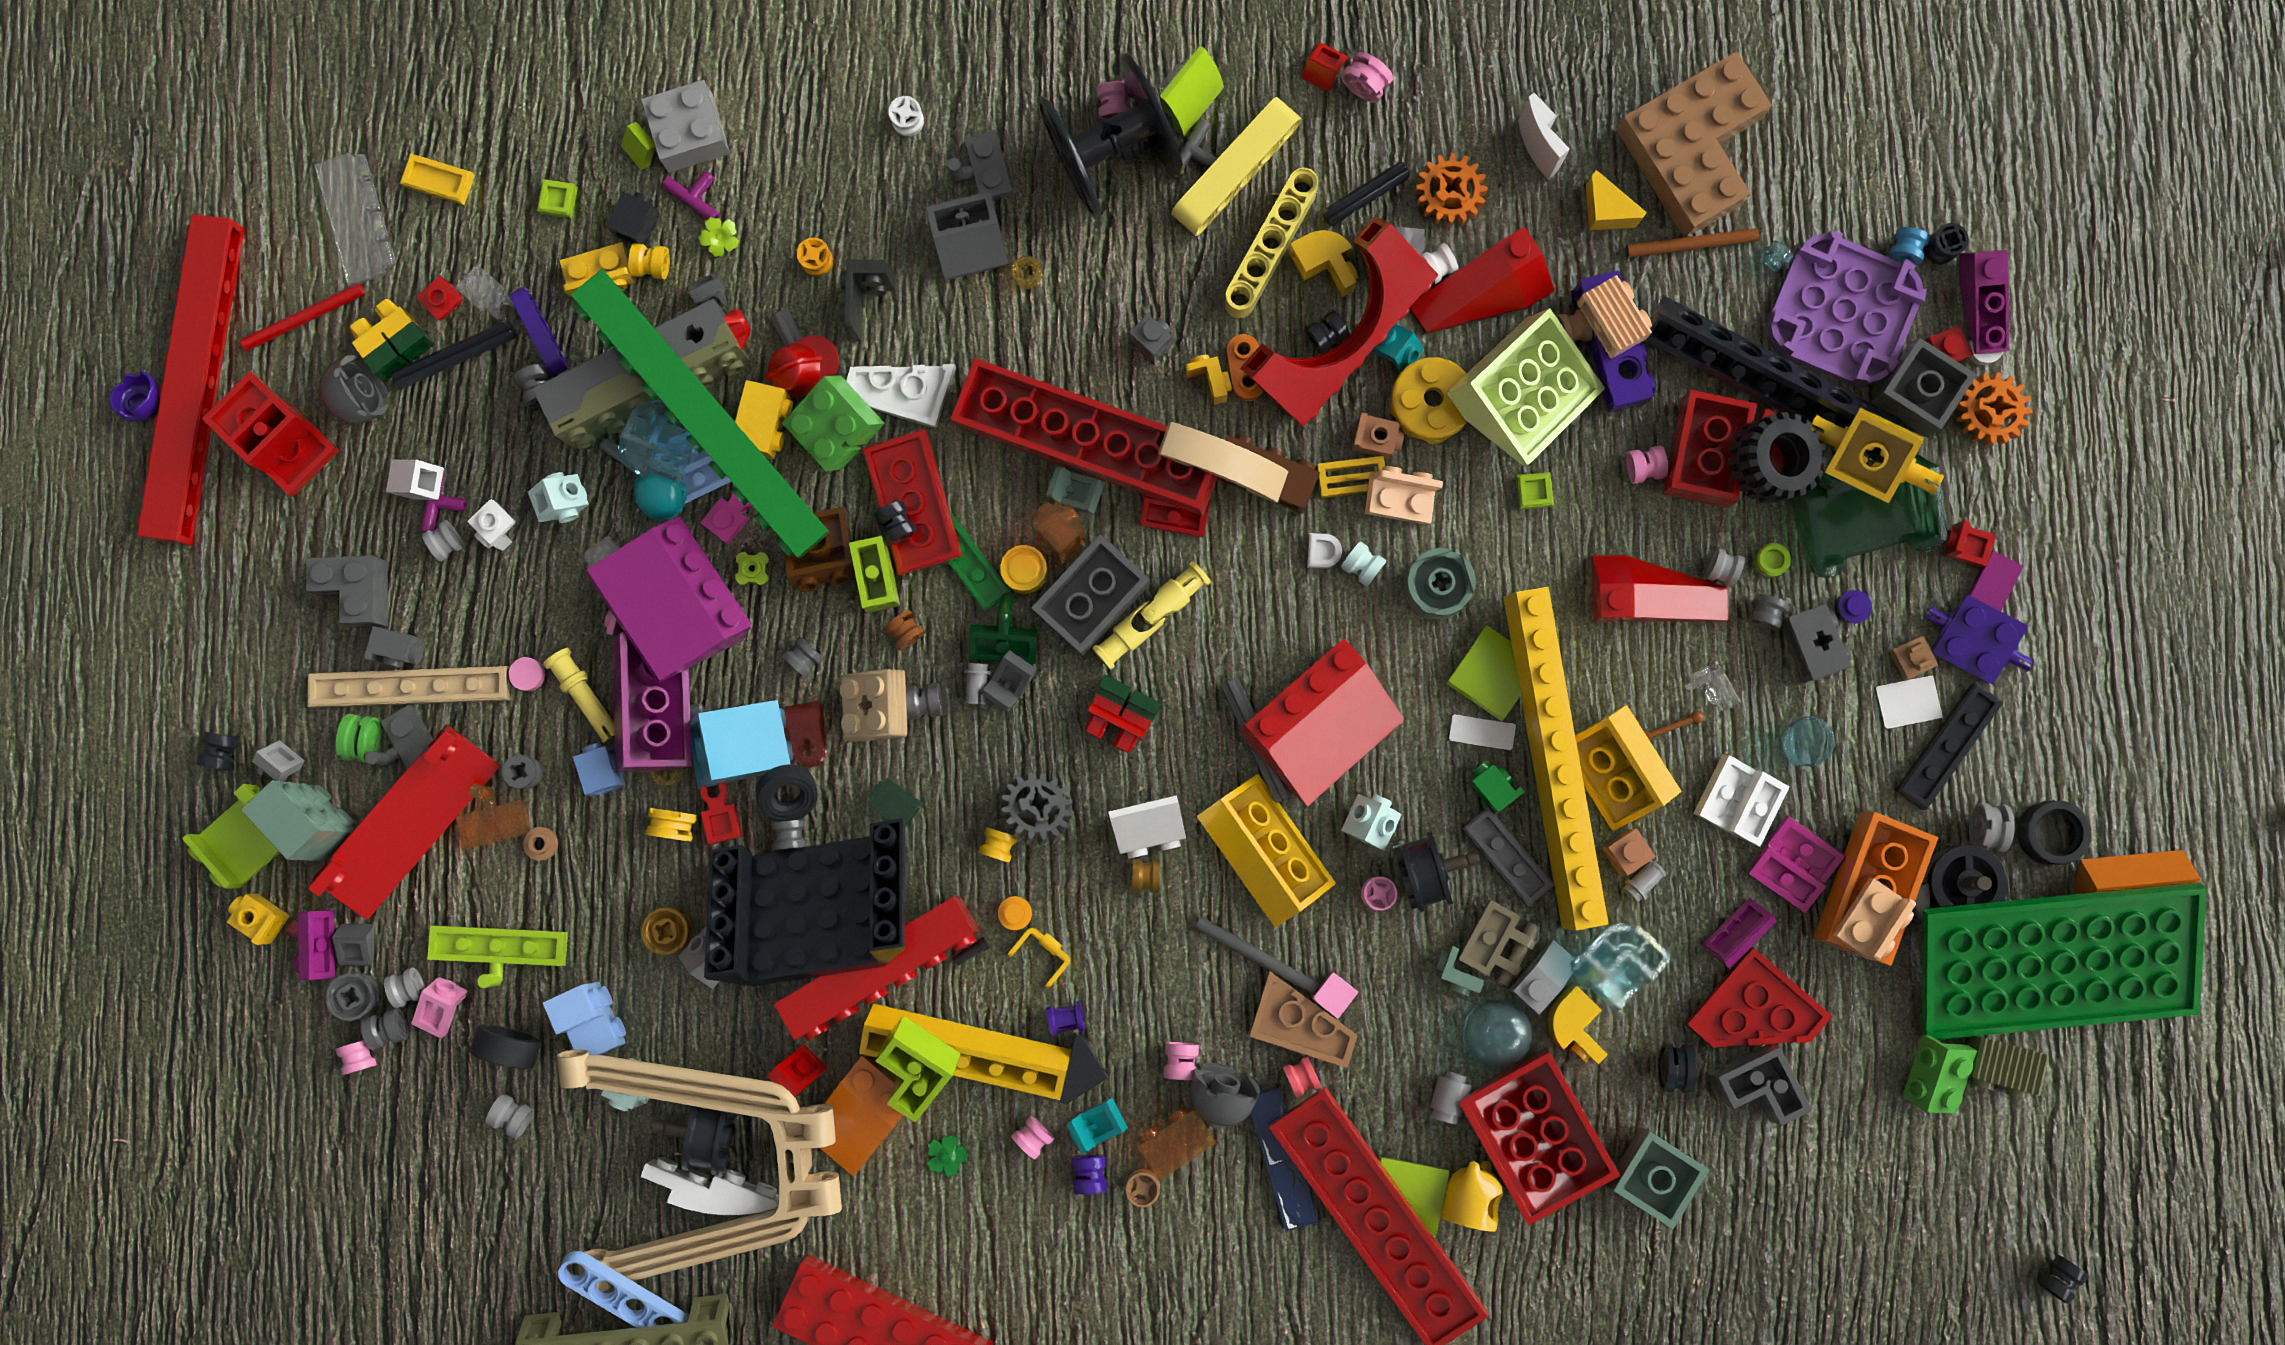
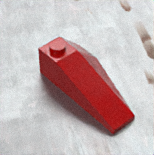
M1522 227L1421 296L1409 309L1424 332L1428 334L1461 326L1467 322L1483 318L1489 319L1499 314L1528 309L1553 293L1555 289L1543 253L1526 228Z
M1627 555L1591 556L1593 622L1728 621L1727 587Z

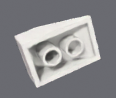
M1177 795L1109 811L1120 854L1127 853L1128 859L1147 855V848L1160 845L1161 851L1181 847L1180 840L1186 839Z

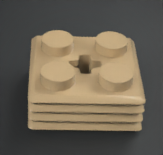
M883 669L842 675L840 694L843 706L841 727L843 729L844 741L864 742L907 736L904 670Z

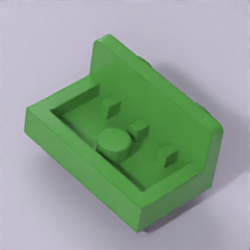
M1923 1035L1903 1092V1097L1927 1113L1956 1114L1962 1102V1095L1969 1075L1973 1070L1977 1050L1968 1045L1944 1044L1931 1036Z

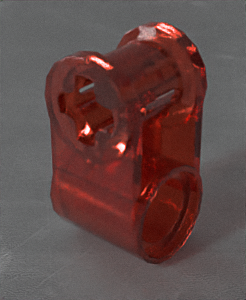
M820 701L786 706L785 719L794 757L808 767L820 766L828 756L824 732V716ZM808 744H812L817 748L816 751L812 752V758L803 754V751L808 750Z

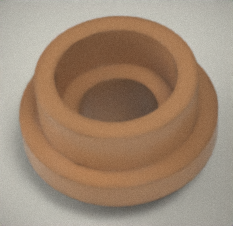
M534 828L524 838V851L531 859L537 861L547 860L557 851V836L548 828ZM541 837L545 845L543 849L538 850L535 847V841Z

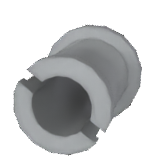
M968 663L967 670H964V673H967L966 700L964 703L986 704V697L981 692L987 685V675H991V671H987L988 664Z
M1651 860L1632 880L1627 879L1625 881L1626 885L1623 887V891L1636 903L1640 900L1645 901L1647 899L1646 894L1667 874L1658 863Z

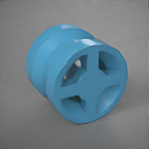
M1898 228L1895 234L1897 242L1891 248L1889 257L1899 262L1907 259L1915 265H1920L1924 259L1923 248L1928 245L1930 235L1918 228Z

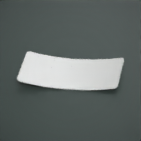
M1454 714L1452 716L1449 739L1467 744L1512 750L1516 725Z

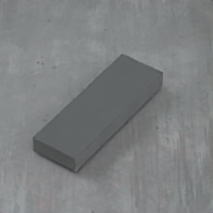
M1489 807L1485 808L1462 828L1463 832L1527 907L1531 906L1554 886L1552 881Z

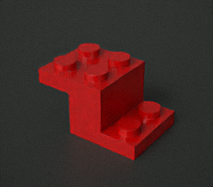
M251 371L201 418L248 465L264 471L279 487L292 497L340 451L295 405L278 397Z

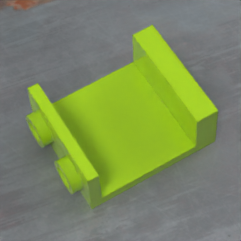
M241 785L234 792L239 799L202 833L186 834L182 838L189 846L187 851L190 856L208 868L210 879L221 888H241L280 853L241 810L262 790L258 785Z

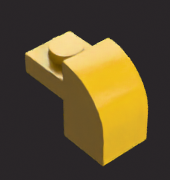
M1320 230L1311 232L1290 243L1289 255L1304 281L1327 269L1342 297L1354 292L1358 275L1353 264L1350 261L1345 262L1346 259L1350 258L1353 247L1343 236L1332 231Z
M1570 984L1553 1002L1547 1018L1548 1031L1557 1047L1565 1049L1573 1042L1574 1045L1570 1049L1583 1062L1586 1063L1590 1059L1592 1062L1600 1064L1608 1054L1584 1031V1028L1602 1009L1577 985Z

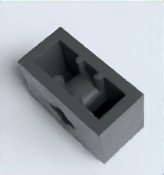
M1827 604L1781 620L1783 623L1782 631L1803 683L1851 667L1849 647L1844 641H1841L1837 631L1839 627L1838 619L1835 613L1828 609ZM1821 638L1823 644L1815 647L1813 640Z

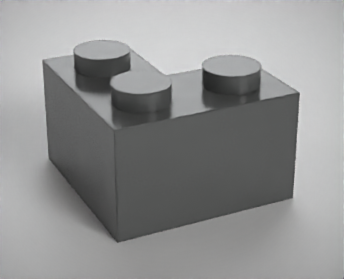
M373 555L306 558V591L322 597L339 596L340 624L353 628L388 627V561Z
M1765 1045L1708 1073L1723 1105L1736 1109L1758 1098L1769 1121L1780 1126L1813 1111L1779 1046Z

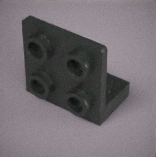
M846 259V270H841L840 285L841 290L845 291V303H840V323H845V330L850 333L854 341H861L863 291L876 296L885 295L886 291H895V276L887 260Z

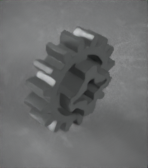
M1028 772L1025 781L1018 775L1013 785L1007 784L1004 790L1005 795H1002L999 801V805L1003 807L1000 810L999 818L1008 819L1004 825L1005 830L1011 828L1016 830L1013 836L1014 839L1023 835L1025 836V843L1029 845L1033 838H1037V842L1041 846L1045 843L1046 837L1054 842L1059 835L1058 832H1065L1068 827L1066 822H1069L1073 815L1072 812L1068 811L1073 802L1070 799H1064L1068 791L1067 788L1059 790L1056 788L1058 779L1055 778L1049 783L1046 781L1045 773H1042L1039 779H1035L1033 773ZM1024 792V798L1019 799L1018 802L1015 803L1016 797ZM1053 815H1057L1056 820L1047 825L1048 819L1052 818Z

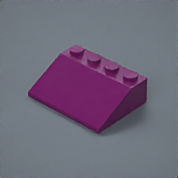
M680 516L648 530L586 569L585 573L658 683L741 642L752 627L751 622Z

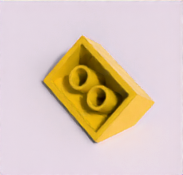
M1627 705L1575 735L1584 787L1612 832L1664 806L1682 792Z

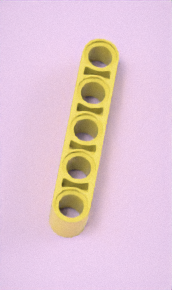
M1275 97L1178 201L1171 215L1195 236L1201 234L1295 132L1302 118L1278 97Z
M1298 168L1290 175L1229 284L1225 295V309L1232 317L1245 318L1253 311L1315 200L1318 177L1311 169ZM1299 182H1304L1311 187V190L1302 193L1296 190L1294 186ZM1283 210H1289L1296 217L1286 221L1280 218L1279 213ZM1267 238H1274L1280 245L1275 249H1269L1264 246L1263 241ZM1252 266H1259L1265 273L1260 277H1252L1248 274L1247 270ZM1236 294H1243L1249 301L1245 305L1238 306L1232 302L1231 298Z

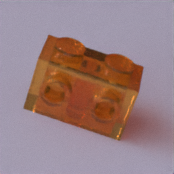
M1058 501L1052 505L1046 503L1033 515L1036 519L1032 522L1036 534L1062 563L1087 542L1085 532L1081 528V518L1069 504L1063 507Z

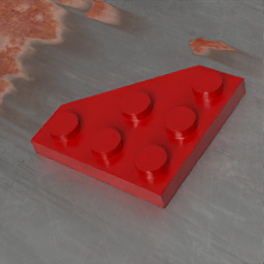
M1751 947L1684 1024L1710 1047L1715 1048L1811 1042L1833 1016L1757 949Z

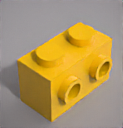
M748 380L745 382L735 423L766 458L774 459L776 451L780 452L783 447L785 433L782 432V423L792 413L793 401L790 400V395L785 389Z

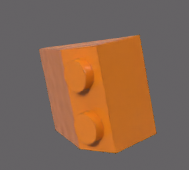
M868 1055L861 1056L824 1103L833 1106L836 1142L820 1149L853 1177L904 1116L887 1105L898 1077L877 1063L874 1057Z

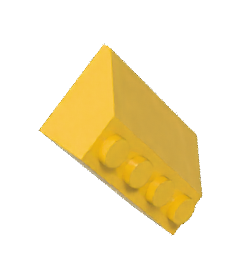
M1259 774L1234 789L1197 816L1275 928L1301 912L1336 884L1280 803L1274 801L1266 783Z

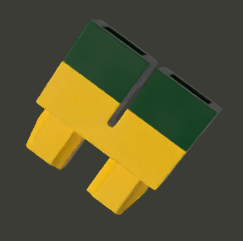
M389 299L383 300L374 309L382 319L376 325L372 326L367 319L361 318L349 327L356 339L352 344L373 374L385 382L392 378V371L409 364L405 358L413 362L435 345L433 340L415 322L412 315L400 306H396Z

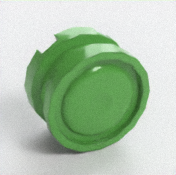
M347 714L343 717L336 735L337 755L341 756L340 759L352 761L356 758L358 762L367 763L365 760L366 754L369 751L378 752L381 742V724L379 719L365 716L362 719L360 715Z

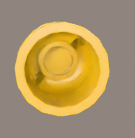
M1475 1161L1470 1162L1468 1167L1460 1168L1452 1175L1447 1184L1441 1213L1442 1219L1473 1229L1493 1232L1497 1230L1498 1207L1503 1196L1502 1184L1492 1173V1164L1489 1161H1483L1480 1166Z

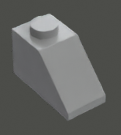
M1552 939L1507 989L1531 1012L1539 1015L1563 989L1579 962Z

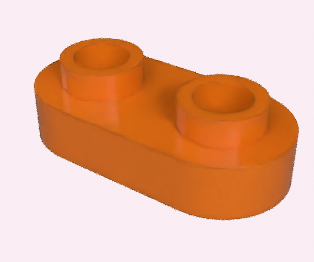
M1247 334L1237 335L1230 340L1227 346V360L1233 393L1240 400L1254 401L1262 395L1263 390L1257 384H1254L1252 387L1244 386L1242 381L1248 376L1240 368L1256 351L1259 344L1255 338ZM1240 346H1247L1250 352L1246 355H1241L1237 349Z

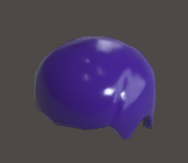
M140 370V375L126 373L123 381L114 387L109 396L111 409L126 421L139 422L155 415L159 409L160 400L158 392L160 386L143 370Z

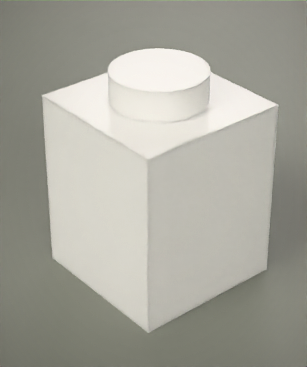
M391 460L386 492L416 500H438L444 468L419 460Z

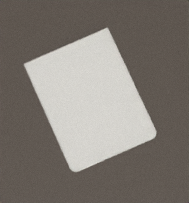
M1933 675L1881 685L1876 688L1884 725L1887 729L1943 718Z

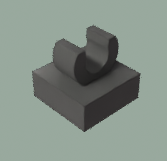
M717 271L688 285V292L695 304L700 301L701 304L708 302L711 297L719 298L723 306L727 304L726 296L722 292L724 290V283Z

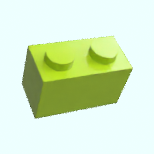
M882 536L850 542L849 546L862 608L867 613L899 607L900 601L889 548L885 539Z

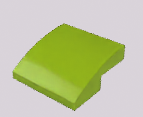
M1201 45L1159 96L1162 110L1172 117L1174 131L1183 137L1187 135L1224 88L1216 64L1207 50Z
M1486 625L1446 684L1500 721L1505 719L1522 693L1511 641Z
M1380 1156L1379 1161L1436 1238L1446 1194L1449 1170Z

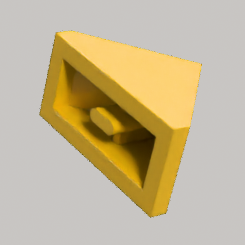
M1597 170L1586 184L1589 230L1636 228L1647 213Z

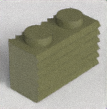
M1971 1036L1969 1038L1968 1046L1977 1050L1973 1070L1969 1077L1973 1078L1972 1085L1989 1090H1994L1995 1084L2007 1087L2005 1094L2026 1100L2029 1093L2041 1095L2049 1055L1983 1037Z

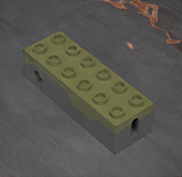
M715 299L705 302L654 328L706 389L715 383V379L725 374L727 376L735 375L744 369L745 364L750 362L744 350L751 333V328L745 316L739 309H733L725 313ZM616 347L532 388L554 435L573 449L588 448L596 443V438L606 433L609 435L616 434L625 429L626 423L635 419H646L656 412L655 409L665 405L660 398L654 402L643 390L641 385L645 381L638 372L631 375L618 361L623 355Z

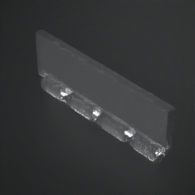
M349 152L315 164V170L348 285L353 286L357 283H363L386 275V269L396 266V261L391 243L388 241L381 242L388 239L389 236L382 212L375 211L380 208L374 183L367 181L372 176L366 156L364 154L353 156Z

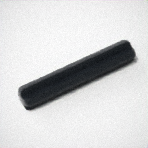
M1402 161L1396 163L1325 208L1322 213L1324 220L1329 226L1336 225L1407 180L1410 175L1409 169Z

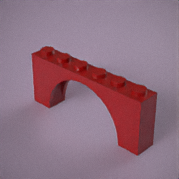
M1376 215L1353 240L1366 262L1369 275V296L1364 314L1351 335L1333 350L1311 358L1298 359L1282 356L1261 344L1240 368L1290 417L1303 427L1308 421L1317 416L1321 406L1330 396L1340 390L1346 378L1363 364L1365 357L1376 345L1383 342L1387 332L1398 320L1407 315L1412 304L1420 295L1425 294L1430 289L1432 282L1439 275L1389 222Z

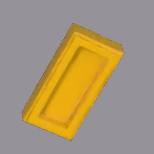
M410 153L400 184L408 189L465 205L475 175L471 171Z

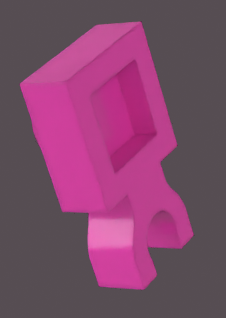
M732 492L731 499L728 502L721 497L700 523L729 545L749 519L743 513L747 509L753 508V505L750 502L743 505Z

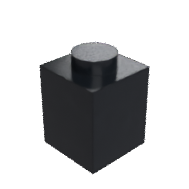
M622 191L606 227L614 237L631 244L646 245L660 214L653 206V200L638 192H635L632 196Z

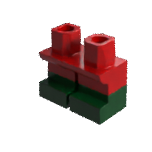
M1104 674L1095 698L1088 709L1090 716L1085 732L1098 739H1102L1108 725L1111 724L1120 729L1113 746L1129 754L1138 740L1144 739L1162 707V703L1134 689L1128 701L1129 703L1120 717L1132 692V688Z

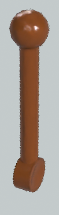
M1697 710L1692 712L1691 716L1650 732L1644 731L1650 741L1653 737L1693 722L1699 724L1704 720V714Z

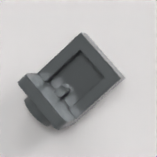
M1009 650L1001 660L992 679L983 688L981 694L1004 711H1009L1023 696L1037 669Z

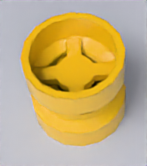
M633 243L631 245L628 259L631 276L643 277L645 274L652 275L655 279L665 280L667 278L670 265L668 247L656 245L654 248L648 249L644 244Z

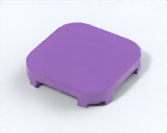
M1831 230L1829 233L1815 235L1807 240L1793 256L1768 315L1766 325L1768 341L1773 349L1786 359L1843 383L1858 387L1874 385L1893 372L1900 362L1897 359L1918 308L1925 301L1927 289H1923L1922 280L1914 269L1916 265L1909 260L1896 261L1843 239L1844 233Z

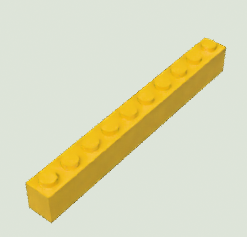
M1549 587L1514 592L1503 596L1516 671L1522 693L1523 712L1562 929L1582 930L1609 925Z

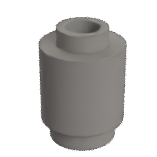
M1450 1071L1446 1072L1445 1077L1438 1076L1430 1108L1433 1109L1432 1118L1458 1125L1459 1118L1464 1117V1111L1458 1101L1469 1095L1472 1085L1465 1083L1466 1076Z

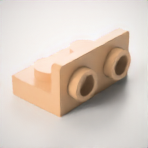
M1384 466L1382 470L1369 475L1365 514L1423 525L1431 524L1435 491L1442 489L1443 481L1432 479L1433 475L1429 473L1414 472L1413 475L1402 474L1401 468Z
M1869 878L1832 936L1865 959L1879 961L1890 954L1895 945L1893 939L1898 931L1904 929L1912 920L1914 915L1912 910L1916 902L1909 898H1902L1876 879Z

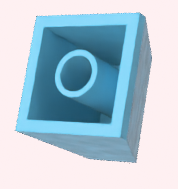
M778 700L698 713L690 720L691 757L698 789L705 786H715L722 782L729 783L764 775L774 767L791 765L793 749L790 741L785 739L783 728H786L787 725L786 715L783 708H779Z

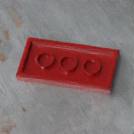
M921 429L862 448L879 509L897 501H904L908 509L906 515L909 521L914 522L918 530L914 536L907 540L890 545L898 575L903 576L963 557L927 430Z

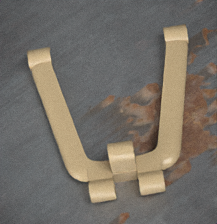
M585 1049L568 1050L557 1055L559 1084L561 1088L586 1086V1089H600L759 1117L769 1123L773 1132L780 1184L778 1207L773 1210L617 1251L593 1249L584 1252L631 1281L786 1242L796 1237L803 1230L808 1217L832 1215L842 1210L839 1174L836 1172L808 1174L813 1165L811 1148L827 1147L836 1142L833 1106L819 1104L799 1107L796 1098L789 1090L771 1081L604 1055H589V1051ZM578 1264V1273L582 1275L585 1273V1270ZM601 1281L596 1286L603 1292L611 1288L612 1284L607 1281Z

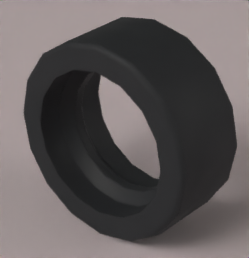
M2043 801L2032 805L2022 814L2018 823L2017 838L2022 850L2031 859L2041 864L2066 865L2077 861L2086 853L2091 842V826L2087 816L2079 807L2067 801ZM2059 813L2069 821L2072 829V840L2066 850L2059 853H2051L2044 850L2039 844L2036 836V826L2043 815Z
M479 1025L476 1027L469 1051L476 1058L511 1068L531 1069L535 1065L541 1041L532 1035L513 1029L493 1025Z

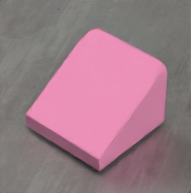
M1331 971L1311 998L1338 1019L1358 994V991Z

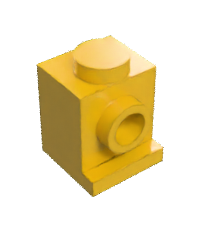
M246 894L244 897H237L229 906L228 912L232 915L227 923L252 939L251 942L256 945L271 944L290 915L259 894ZM253 913L254 919L250 922L248 919Z

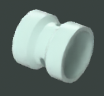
M1359 541L1340 568L1347 573L1357 574L1359 582L1368 587L1387 560L1380 555L1373 556L1369 552L1368 546Z

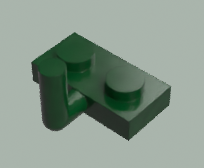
M1003 593L1001 595L996 626L970 625L969 659L1001 662L1010 650L1027 663H1036L1037 629L1010 627V615L1014 601L1012 594Z

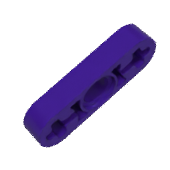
M523 286L510 293V298L550 373L556 376L569 369V365L529 290Z

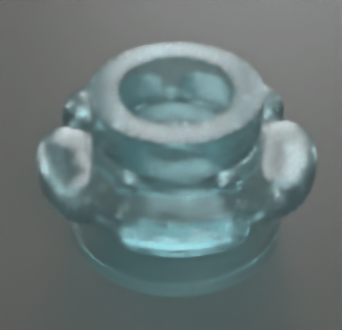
M1773 241L1770 246L1763 248L1765 256L1762 260L1770 269L1778 271L1779 269L1787 270L1790 268L1789 263L1794 259V255L1785 245L1778 241Z

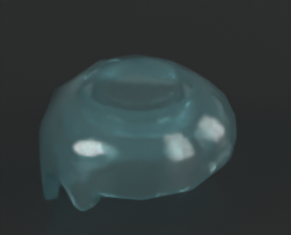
M1813 716L1798 717L1787 724L1782 733L1781 745L1783 754L1795 766L1816 767L1832 754L1835 747L1833 730L1820 718Z

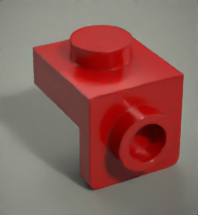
M441 275L416 297L439 321L446 318L463 302L462 294Z
M1966 520L1950 526L1943 539V545L1946 546L1944 557L1979 568L1987 567L1996 535L1970 527L1971 522Z

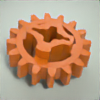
M1451 153L1449 160L1445 161L1442 155H1438L1436 166L1428 161L1425 166L1426 173H1419L1417 180L1422 184L1416 185L1415 193L1422 196L1418 198L1417 206L1426 205L1427 208L1424 216L1428 217L1433 213L1436 216L1434 223L1437 225L1441 219H1446L1448 227L1452 226L1454 219H1457L1461 225H1464L1467 215L1474 219L1478 213L1477 208H1482L1486 201L1481 197L1485 196L1488 191L1487 186L1481 185L1486 175L1476 174L1479 166L1478 163L1472 166L1467 165L1468 156H1464L1461 161H1456L1455 153ZM1430 182L1433 183L1432 186L1436 190L1433 198L1430 193ZM1469 183L1472 187V199L1467 191V184ZM1453 187L1457 189V192L1453 190L1450 193H1448L1446 191V188L1449 190Z
M1996 372L1991 377L1984 373L1977 377V380L1974 379L1962 397L1963 401L1959 402L1955 408L1962 411V415L1955 419L1956 422H1965L1966 424L1961 432L1965 434L1972 431L1974 433L1972 441L1977 442L1984 438L1985 446H1990L1996 441L1999 445L2008 442L2009 438L2014 439L2021 435L2019 429L2029 425V422L2023 417L2030 415L2033 411L2030 408H2026L2024 404L2031 400V397L2022 396L2020 393L2025 386L2021 384L2014 387L2012 385L2014 382L2013 376L2003 381L2001 372ZM1986 389V392L1982 394V398L1975 399L1979 391ZM2011 419L2006 428L2000 429L2004 425V420Z

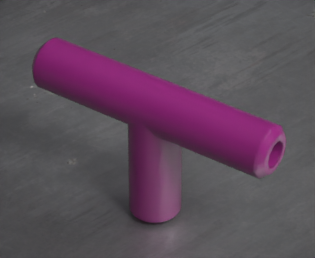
M703 171L690 190L684 188L671 177L664 178L661 184L662 188L707 220L709 217L719 218V212L700 199L714 181V177L709 172Z
M444 470L438 500H426L420 529L422 533L428 530H435L438 508L460 512L466 510L467 502L465 499L441 496L445 475Z

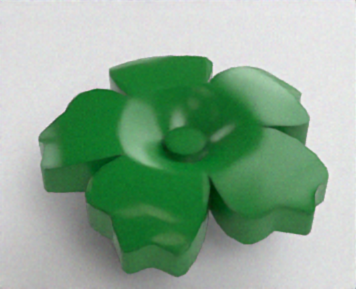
M951 1134L943 1137L942 1143L937 1139H933L928 1144V1154L935 1156L927 1163L930 1171L940 1173L944 1169L947 1177L956 1176L957 1171L961 1168L958 1162H966L968 1156L964 1146L960 1145L957 1147L958 1137Z

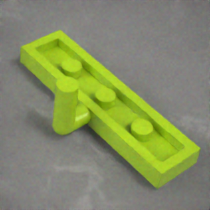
M433 925L430 926L427 960L489 963V974L481 975L477 982L481 988L496 987L502 983L504 963L566 966L568 932Z

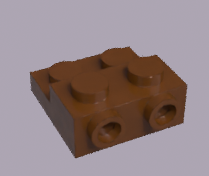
M844 506L814 513L829 530L830 534L799 559L794 553L790 557L784 553L787 578L793 590L799 589L801 592H812L818 588V584L831 582L834 585H844L851 581V577L855 576L849 543L852 541L847 512Z

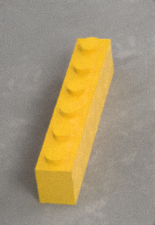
M873 1004L864 1023L859 1054L877 1058L884 1040L902 1016H905L961 1053L953 1073L954 1076L1060 1100L1072 1049L878 1004Z

